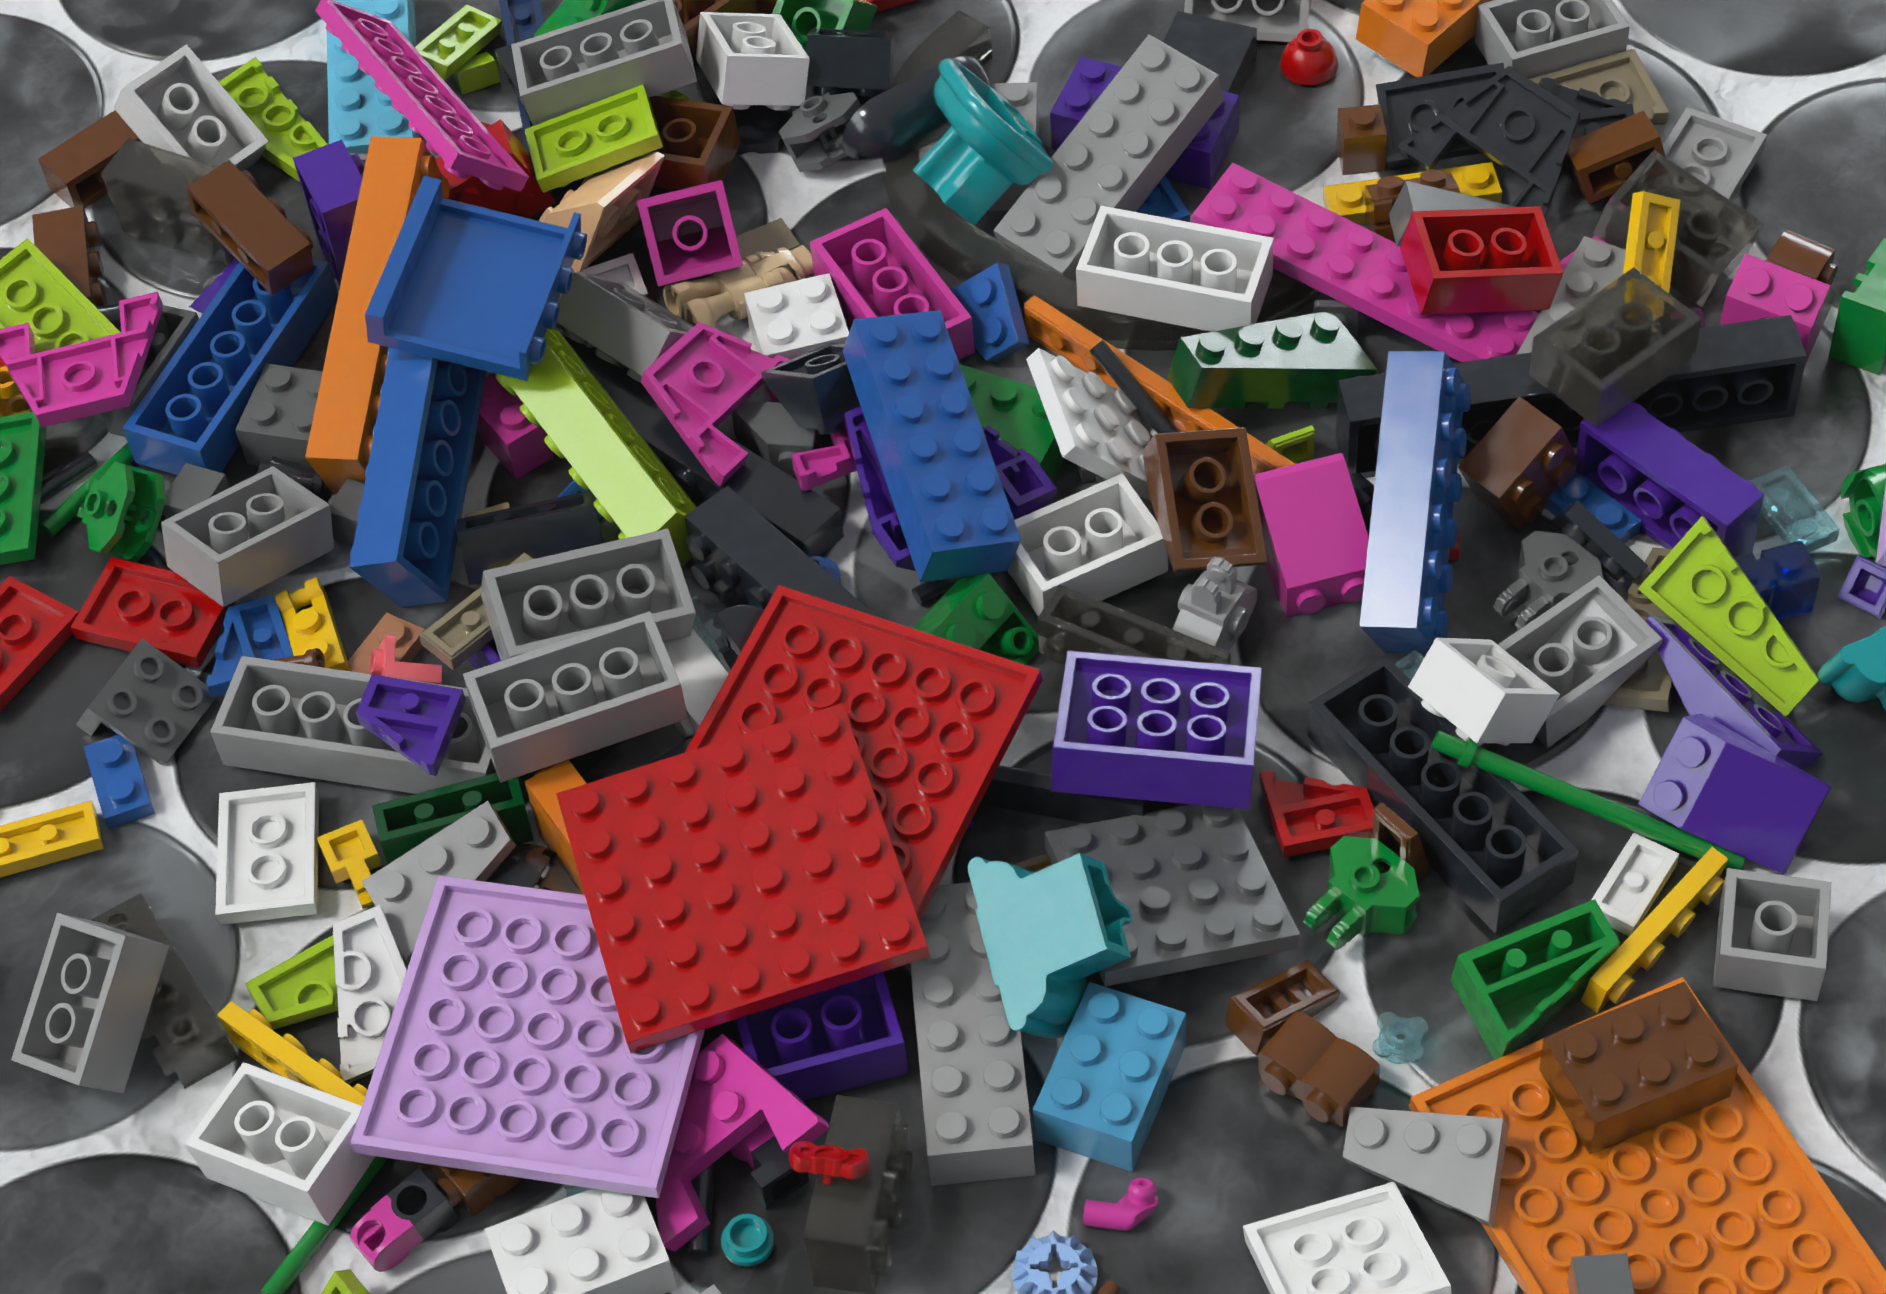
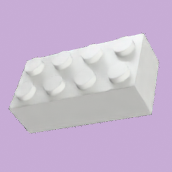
M1100 206L1076 268L1077 306L1211 332L1256 324L1273 276L1274 238Z

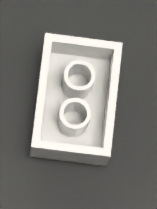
M700 12L696 61L722 104L732 106L733 109L738 110L748 109L750 105H766L770 109L783 111L790 109L791 106H800L805 101L810 58L780 14Z
M187 44L124 86L114 105L117 113L187 195V186L227 160H230L241 172L246 170L260 159L269 142Z
M1123 473L1014 520L1021 542L1007 571L1044 626L1168 571V552L1159 525Z
M244 1062L185 1142L186 1148L206 1178L328 1226L376 1157L354 1153L350 1144L362 1106Z
M591 1188L484 1229L507 1294H665L677 1289L670 1260L645 1196Z

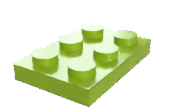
M643 84L524 129L536 180L543 193L567 186L571 182L591 174L604 172L612 166L633 158L646 156L650 152L663 147L651 102Z

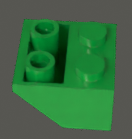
M989 573L959 579L913 627V629L1024 665L1044 645V642Z

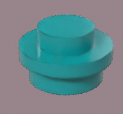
M741 1214L734 1217L724 1228L721 1236V1245L724 1255L732 1263L745 1267L754 1266L766 1260L771 1254L774 1247V1235L771 1226L764 1219L753 1214Z

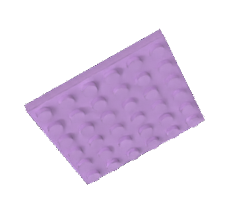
M438 875L350 1144L354 1153L659 1198L705 1029L630 1053L585 895Z

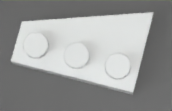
M381 905L333 924L335 980L339 1013L337 1021L341 1054L340 1074L343 1077V1081L347 1084L374 1072L407 972V967Z

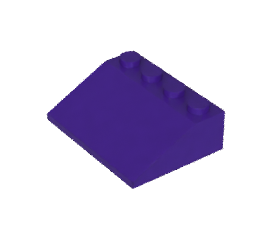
M1067 651L1053 743L1051 791L1249 810L1262 668Z

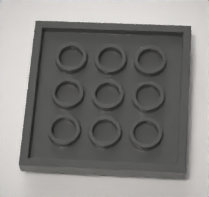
M1191 804L1144 813L1143 816L1132 815L1045 832L1044 846L1052 865L1078 853L1104 862L1113 893L1131 911L1132 922L1123 926L1131 958L1098 971L1105 987L1299 948L1300 933L1237 808Z

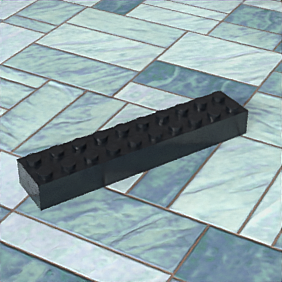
M1791 315L1453 363L1455 368L1459 369L1461 377L1465 383L1469 384L1471 390L1470 409L1468 412H1463L1461 427L1466 431V452L1463 457H1458V465L1519 396L1560 425L1572 448L1578 446L1581 422L1617 392L1633 403L1640 404L1650 415L1678 432L1794 416L1807 355ZM1386 373L1338 380L1336 443L1339 453H1342L1345 458L1349 474L1361 473L1365 478L1375 477Z

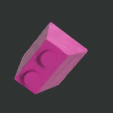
M722 180L637 200L658 287L743 266Z
M1338 453L1254 474L1267 556L1265 567L1286 617L1302 613L1311 614L1322 608L1346 602L1354 603L1361 601L1363 598L1369 537L1343 454Z

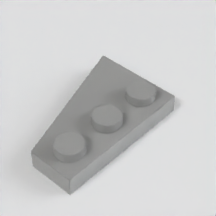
M489 801L362 881L375 906L381 905L398 948L408 963L410 962L438 875L485 882L516 847L501 818Z

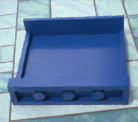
M424 176L365 312L368 342L527 381L533 365H540L546 350V338L544 336L547 329L554 330L560 313V303H558L560 295H567L570 291L574 275V269L571 268L575 259L581 260L585 252L587 234L581 233V214L574 212L568 228L445 199L442 195L441 180Z

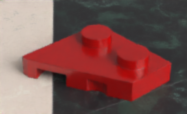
M1265 770L1259 772V784L1283 858L1329 849L1344 836L1372 838L1374 808L1367 788L1348 784L1331 785L1324 780L1305 777L1304 783L1300 784L1275 779L1276 772Z

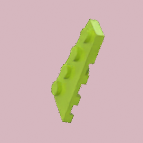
M254 57L219 81V83L269 141L261 156L300 182L293 157L328 144L311 123L305 121L300 116L297 106L291 99L287 100L280 91L279 84L272 76L268 77L260 61Z
M1704 516L1700 517L1639 586L1638 590L1785 717L1791 713L1819 682L1814 670Z
M333 935L245 983L250 996L261 1014L272 1025L273 1030L338 1011ZM403 957L405 965L408 969L409 963Z

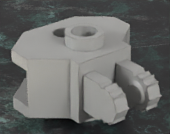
M1212 558L1207 565V571L1204 570L1193 585L1188 584L1184 588L1178 601V610L1180 612L1169 636L1171 649L1180 651L1189 646L1203 652V663L1218 664L1225 659L1245 630L1257 602V589L1236 580V571L1232 566L1233 564L1224 558Z

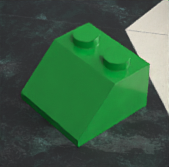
M777 0L772 14H780L806 52L807 34L812 28L868 31L878 6L866 0Z

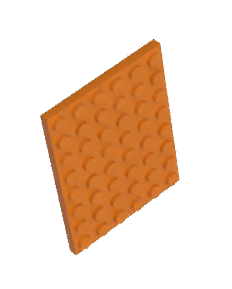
M1681 977L1582 1022L1682 983L1685 980ZM1690 987V991L1738 1064L1731 1096L1592 1154L1588 1153L1539 1071L1544 1038L1410 1097L1409 1108L1413 1112L1502 1118L1509 1125L1494 1228L1483 1223L1481 1225L1524 1294H1569L1567 1280L1572 1257L1627 1253L1635 1294H1886V1270Z

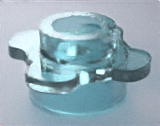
M1384 1012L1379 1015L1377 1026L1380 1029L1379 1038L1373 1042L1374 1053L1395 1064L1414 1063L1421 1060L1424 1055L1421 1040L1422 1036L1428 1031L1427 1022L1419 1016H1414L1411 1019L1397 1017L1393 1012ZM1403 1034L1405 1039H1397L1395 1036Z

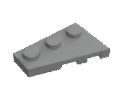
M1350 1107L1343 1158L1353 1166L1389 1182H1395L1400 1187H1407L1431 1198L1438 1204L1450 1209L1454 1208L1494 1228L1509 1125L1502 1118Z

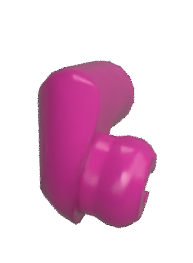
M1136 1178L1130 1182L1128 1193L1116 1203L1086 1199L1083 1225L1122 1231L1133 1229L1155 1211L1158 1204L1156 1185L1147 1178Z

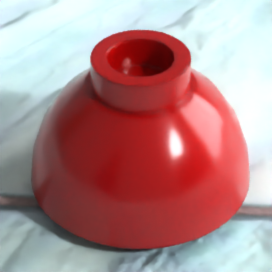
M1305 29L1286 45L1281 55L1280 69L1283 75L1294 83L1308 86L1318 85L1330 80L1336 74L1338 57L1333 45L1318 30Z

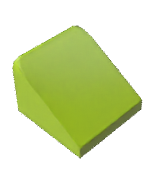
M487 52L473 56L452 74L462 95L500 82L496 61Z
M1311 425L1271 439L1265 445L1295 464L1314 459L1315 429Z

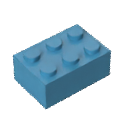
M1089 982L1034 1105L1035 1140L1133 1172L1186 1046V1013Z

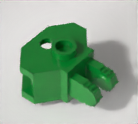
M114 462L100 480H87L85 490L90 492L86 496L84 508L79 507L77 517L83 518L82 523L87 525L89 549L138 562L154 542L165 505L166 497L163 475Z
M1344 836L1330 848L1328 892L1316 904H1313L1303 921L1313 931L1318 930V928L1322 927L1324 923L1336 915L1341 921L1332 928L1326 941L1338 950L1345 946L1347 942L1349 943L1357 934H1360L1363 938L1370 932L1404 935L1417 923L1415 904L1419 901L1420 895L1415 870L1411 865L1374 838ZM1377 862L1387 863L1390 866V870L1386 872L1384 867Z

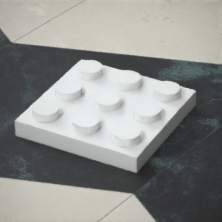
M1038 348L1026 360L1062 457L1107 480L1123 473L1135 492L1150 501L1142 451L1150 441V435L1140 422L1136 412L1137 408L1120 388L1116 389L1106 384L1093 372L1086 373L1074 367L1063 356L1058 355L1055 357Z
M1395 1182L1243 1226L1245 1242L1270 1294H1452L1451 1285Z

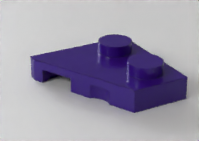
M372 674L356 715L361 726L429 775L437 776L466 699L463 689Z

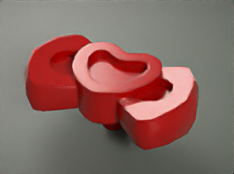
M800 1141L794 1143L789 1150L790 1167L795 1172L822 1174V1183L825 1185L832 1184L833 1177H844L850 1180L861 1178L870 1169V1159L867 1151L863 1148L846 1151L836 1145L816 1146L810 1141Z

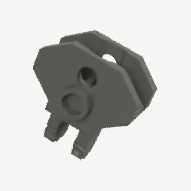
M829 92L817 94L805 100L800 106L792 108L793 116L780 129L779 134L799 172L823 169L848 156L842 148L843 134L849 120L861 106L854 92L830 95Z
M1534 531L1522 540L1518 580L1496 598L1497 600L1493 608L1503 617L1523 604L1526 608L1524 611H1521L1514 624L1520 630L1600 575L1603 578L1601 562L1566 534ZM1564 556H1573L1578 562L1571 565Z

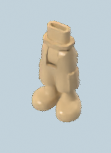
M803 245L790 251L785 247L778 248L777 253L761 251L745 257L742 260L743 266L712 273L709 274V277L701 279L683 280L667 284L663 289L666 307L668 311L693 326L701 322L716 329V322L727 313L733 319L742 320L748 317L744 293L805 279V277L814 274L811 253Z

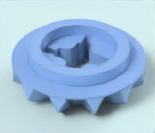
M1054 1230L1048 1236L1038 1239L1032 1236L1028 1245L1021 1251L1017 1250L1012 1270L1013 1285L1017 1294H1092L1098 1277L1097 1265L1091 1248H1086L1081 1244L1075 1234L1069 1238L1058 1235ZM1053 1256H1057L1062 1269H1070L1061 1272L1060 1280H1057L1058 1288L1052 1287V1280H1049L1048 1272L1040 1271L1048 1269L1049 1261H1052Z

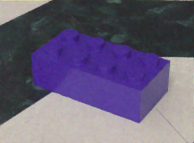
M1082 56L1079 58L1050 112L1052 149L1057 150L1123 66ZM1222 91L1223 102L1165 174L1166 178L1207 189L1211 188L1239 132V95Z
M1619 392L1581 422L1576 453L1580 462L1576 466V472L1586 477L1641 519L1640 531L1664 548L1673 549L1700 517L1704 516L1738 565L1752 554L1764 499V493L1758 490L1752 482L1739 477L1722 465L1716 457L1703 452L1686 440L1680 432L1669 428L1650 415L1640 404L1633 403Z

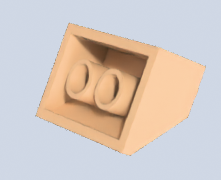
M658 151L652 152L646 156L636 157L612 166L604 172H597L596 174L586 176L576 191L570 189L558 206L555 208L550 206L544 211L539 219L540 222L568 228L574 212L581 214V233L587 234V243L582 259H575L571 268L574 271L582 272L583 269L588 267L639 222L641 216L637 200L649 197L665 155Z

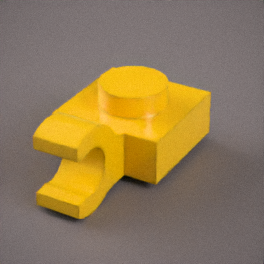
M361 819L317 837L320 849L335 883L337 884L350 878L362 908L374 905L362 881L371 876L369 870L382 864L363 820Z

